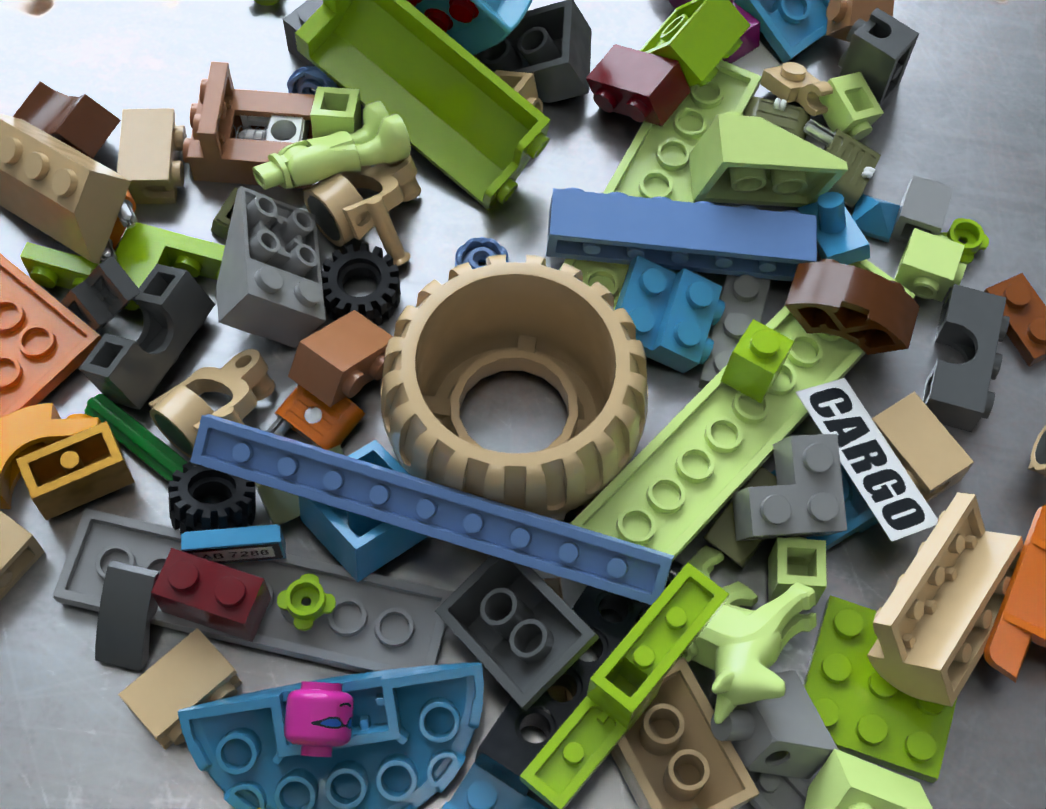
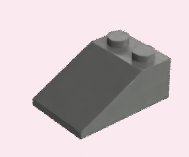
M563 0L528 10L519 25L503 41L473 56L492 72L503 70L534 73L538 97L542 102L552 103L589 93V84L586 77L590 74L592 29L575 1Z
M495 556L488 557L435 610L441 619L525 711L600 638L532 568Z

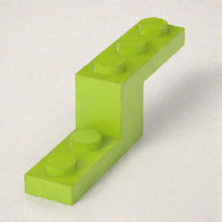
M137 222L134 227L126 229L115 253L117 256L116 261L139 288L157 264L187 270L192 277L200 275L218 280L225 245ZM30 242L26 243L20 255L30 278L37 284L47 288H54L56 285L73 289L85 281L98 265L82 256ZM134 300L125 307L128 310L140 308Z
M687 562L590 678L587 696L522 772L520 781L553 809H565L655 699L663 678L725 604L729 593Z

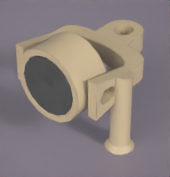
M411 155L404 160L392 164H377L374 167L361 166V172L337 173L303 189L304 202L308 212L316 215L318 229L334 245L341 247L353 238L360 240L375 226L386 253H389L393 258L394 265L400 266L410 259V253L404 251L388 212L401 202L410 201L421 193V187L415 177L417 168ZM356 188L371 189L379 192V194L363 200Z
M248 349L235 355L221 369L203 367L196 370L185 381L149 402L148 405L151 407L149 412L162 434L179 451L191 459L202 415L210 414L245 425L242 421L244 417L256 407L257 401L265 399L274 391L275 383L267 374L268 365L260 352L255 349ZM204 392H219L232 397V400L214 412L199 395Z

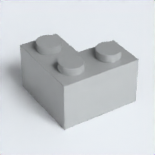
M838 435L789 436L773 444L777 485L747 487L735 492L732 496L736 541L777 539V537L828 536L847 531Z

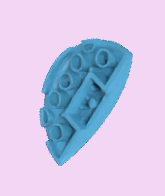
M481 662L428 665L308 681L343 684L342 692H347L354 699L351 739L344 746L333 747L332 757L301 756V745L288 742L284 736L287 697L291 691L301 689V683L236 695L177 711L182 733L200 771H207L215 783L224 791V800L235 809H417L435 793H442L465 762V753L470 745L475 729L480 724L484 692L483 666Z

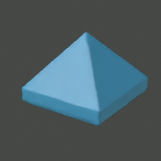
M862 193L855 204L852 218L863 235L889 242L900 205Z

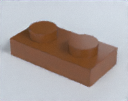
M1020 273L986 288L984 292L1006 297L1003 315L1010 317L1006 334L1027 365L1030 367L1045 360L1046 305L1024 274Z

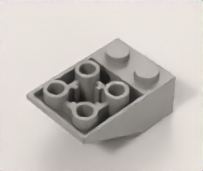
M243 186L237 189L216 285L218 323L296 348L301 340L308 337L326 321L316 215Z

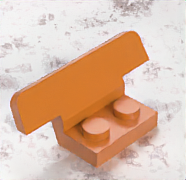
M1046 504L1035 513L984 648L986 662L1015 683L1031 641L1046 647Z

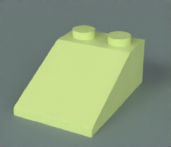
M740 112L718 114L689 154L693 201L802 207L817 202L818 197L828 192L848 170L847 162L761 117L743 116Z

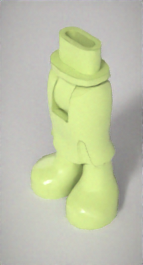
M375 101L364 107L363 127L354 133L349 134L347 131H339L331 135L295 142L281 149L278 154H269V162L254 166L252 171L256 182L264 190L278 185L284 189H292L298 186L314 184L337 173L361 172V166L384 163L392 164L404 160L410 155V138L402 118L398 114L389 115L383 103Z

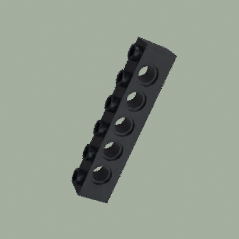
M679 555L672 562L665 588L684 566L677 561ZM587 585L572 607V610L600 637L590 647L596 653L598 659L592 662L578 659L552 685L563 686L568 689L572 695V699L569 701H556L549 695L547 690L525 711L511 698L479 746L475 764L526 797L530 789L520 781V775L587 696L590 678L651 605ZM612 609L619 613L622 621L616 623L609 622L601 616L600 611ZM529 725L537 726L545 733L546 740L541 743L528 742L524 739L520 730Z

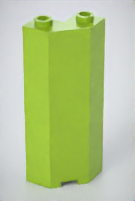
M323 0V4L295 32L298 52L341 88L360 89V103L364 107L369 103L381 101L389 115L398 114L407 128L411 146L488 211L497 201L504 204L518 187V183L515 182L529 160L531 158L535 159L550 140L547 137V132L551 120L407 0Z

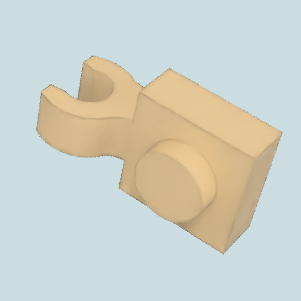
M786 62L781 66L764 69L760 82L763 87L781 100L785 99L787 103L798 102L809 115L816 116L828 111V108L820 102L819 97L832 94V86L826 81L818 80L799 63Z

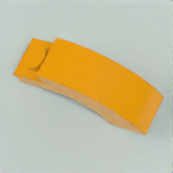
M43 403L16 410L0 418V509H11L12 494L16 483L22 476L16 461L17 458L101 423L99 417H92L87 414H72L66 419H61L53 403Z

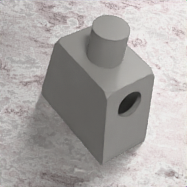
M795 670L776 673L785 681L786 690L784 696L737 705L721 724L715 723L713 714L711 718V731L714 737L719 741H731L745 768L749 771L810 779L824 765L834 749L839 750Z

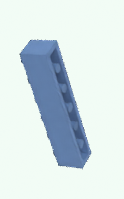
M574 187L566 189L553 188L549 210L546 256L630 265L631 260L639 255L666 269L682 270L685 268L695 272L734 276L751 275L755 278L793 281L798 264L817 262V215L802 214L795 210H785L782 212L760 210L748 205L740 207L721 206L708 201H698L695 203L673 201L661 196L653 198L634 197L621 192H611L608 194L585 192Z

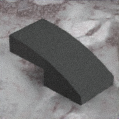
M110 256L98 264L85 281L71 289L60 303L98 332L128 306L141 291L115 258Z
M111 560L107 567L99 607L95 661L142 672L149 660L150 621L158 610V604L151 591L159 576V571Z

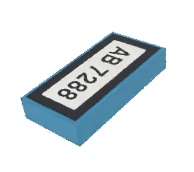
M278 524L190 531L181 534V551L219 564L285 559L286 542L281 527Z

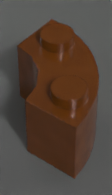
M39 81L12 116L25 120L92 159L121 121L88 95L83 94L79 97L68 96L52 89Z
M833 259L798 264L785 306L806 333H826L842 337L859 346L867 355L908 349L920 308L900 283L888 280L859 267L841 264Z

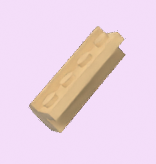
M957 492L948 508L940 514L937 525L927 540L919 546L917 555L907 571L899 577L890 597L884 606L880 607L876 612L873 628L878 639L867 654L874 669L896 689L914 698L950 707L953 706L984 653L985 645L1024 545L1022 536L985 531L975 494Z

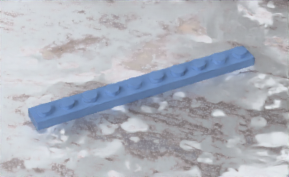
M210 414L202 415L190 460L191 463L652 605L665 590L674 555Z

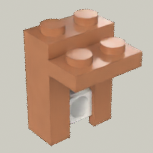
M211 61L208 79L202 78L200 83L198 103L191 104L190 126L193 128L191 138H185L183 143L184 163H189L194 181L259 185L253 175L252 168L254 166L269 162V154H278L281 149L288 145L313 138L310 113L315 95L234 89L229 63ZM312 184L306 186H298L295 188L304 189L306 187L311 186Z

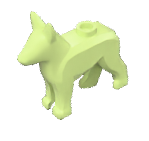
M706 545L698 550L688 562L710 579L709 574L713 571L714 565L724 560V554ZM737 581L721 587L729 593L727 601L680 657V659L684 657L687 662L693 660L715 671V680L711 690L717 694L714 712L716 724H721L737 705L780 698L785 695V681L769 668L777 661L782 649L793 636L802 631L810 632L817 626L816 613L799 614L802 610H810L816 605L813 588L796 582L778 598L754 611L740 607L753 606L758 601V596L748 586Z

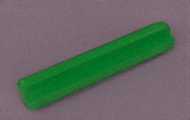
M98 394L87 401V406L84 410L85 414L99 417L101 423L107 421L116 440L166 481H173L172 475L176 470L183 472V465L188 461L107 396Z

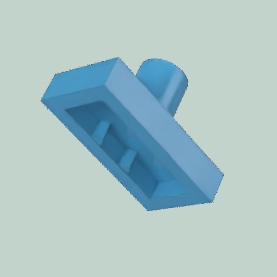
M826 192L818 197L817 202L798 207V211L802 214L817 215V252L822 260L833 259L841 264L849 265L870 258V244L845 207L842 194Z

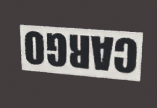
M845 378L796 391L797 396L821 433L838 435L840 463L891 542L937 525L938 518Z

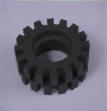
M360 243V251H354L353 244L346 245V254L344 255L337 249L332 253L333 262L326 259L323 263L324 271H321L324 307L327 313L332 312V318L336 321L351 311L356 310L367 319L373 320L377 326L383 324L382 314L389 319L394 314L393 306L398 308L400 303L399 295H401L397 264H393V258L389 253L383 257V251L380 247L375 246L372 253L369 252V247L366 243ZM357 276L371 277L377 282L376 290L362 297L348 295L343 288L348 280Z
M190 462L183 465V472L176 470L173 473V481L169 480L168 484L169 515L173 528L175 530L180 528V535L190 531L248 527V524H253L256 513L255 482L198 464L194 467ZM212 496L227 499L226 501L215 504H207L198 501L202 498Z

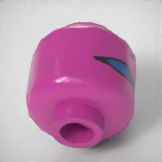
M301 681V689H296L288 694L284 736L288 742L301 745V756L332 757L333 747L344 746L350 741L354 699L347 692H342L343 684Z

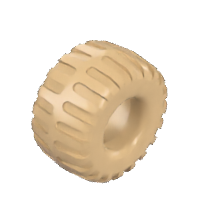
M506 254L489 256L486 258V266L472 269L469 262H466L449 271L446 283L441 285L435 279L428 283L418 293L416 307L406 306L396 321L394 337L388 340L385 351L380 392L381 413L385 431L397 460L400 461L401 466L411 476L563 522L566 513L573 511L578 516L628 465L638 447L644 432L648 413L645 350L642 342L636 340V326L628 312L624 308L614 310L613 294L598 281L592 286L583 282V272L571 265L564 263L561 270L546 266L545 257L526 255V263L506 262ZM500 371H525L544 378L559 391L567 406V421L562 433L543 450L529 453H505L484 449L468 435L460 419V407L466 393L481 379Z

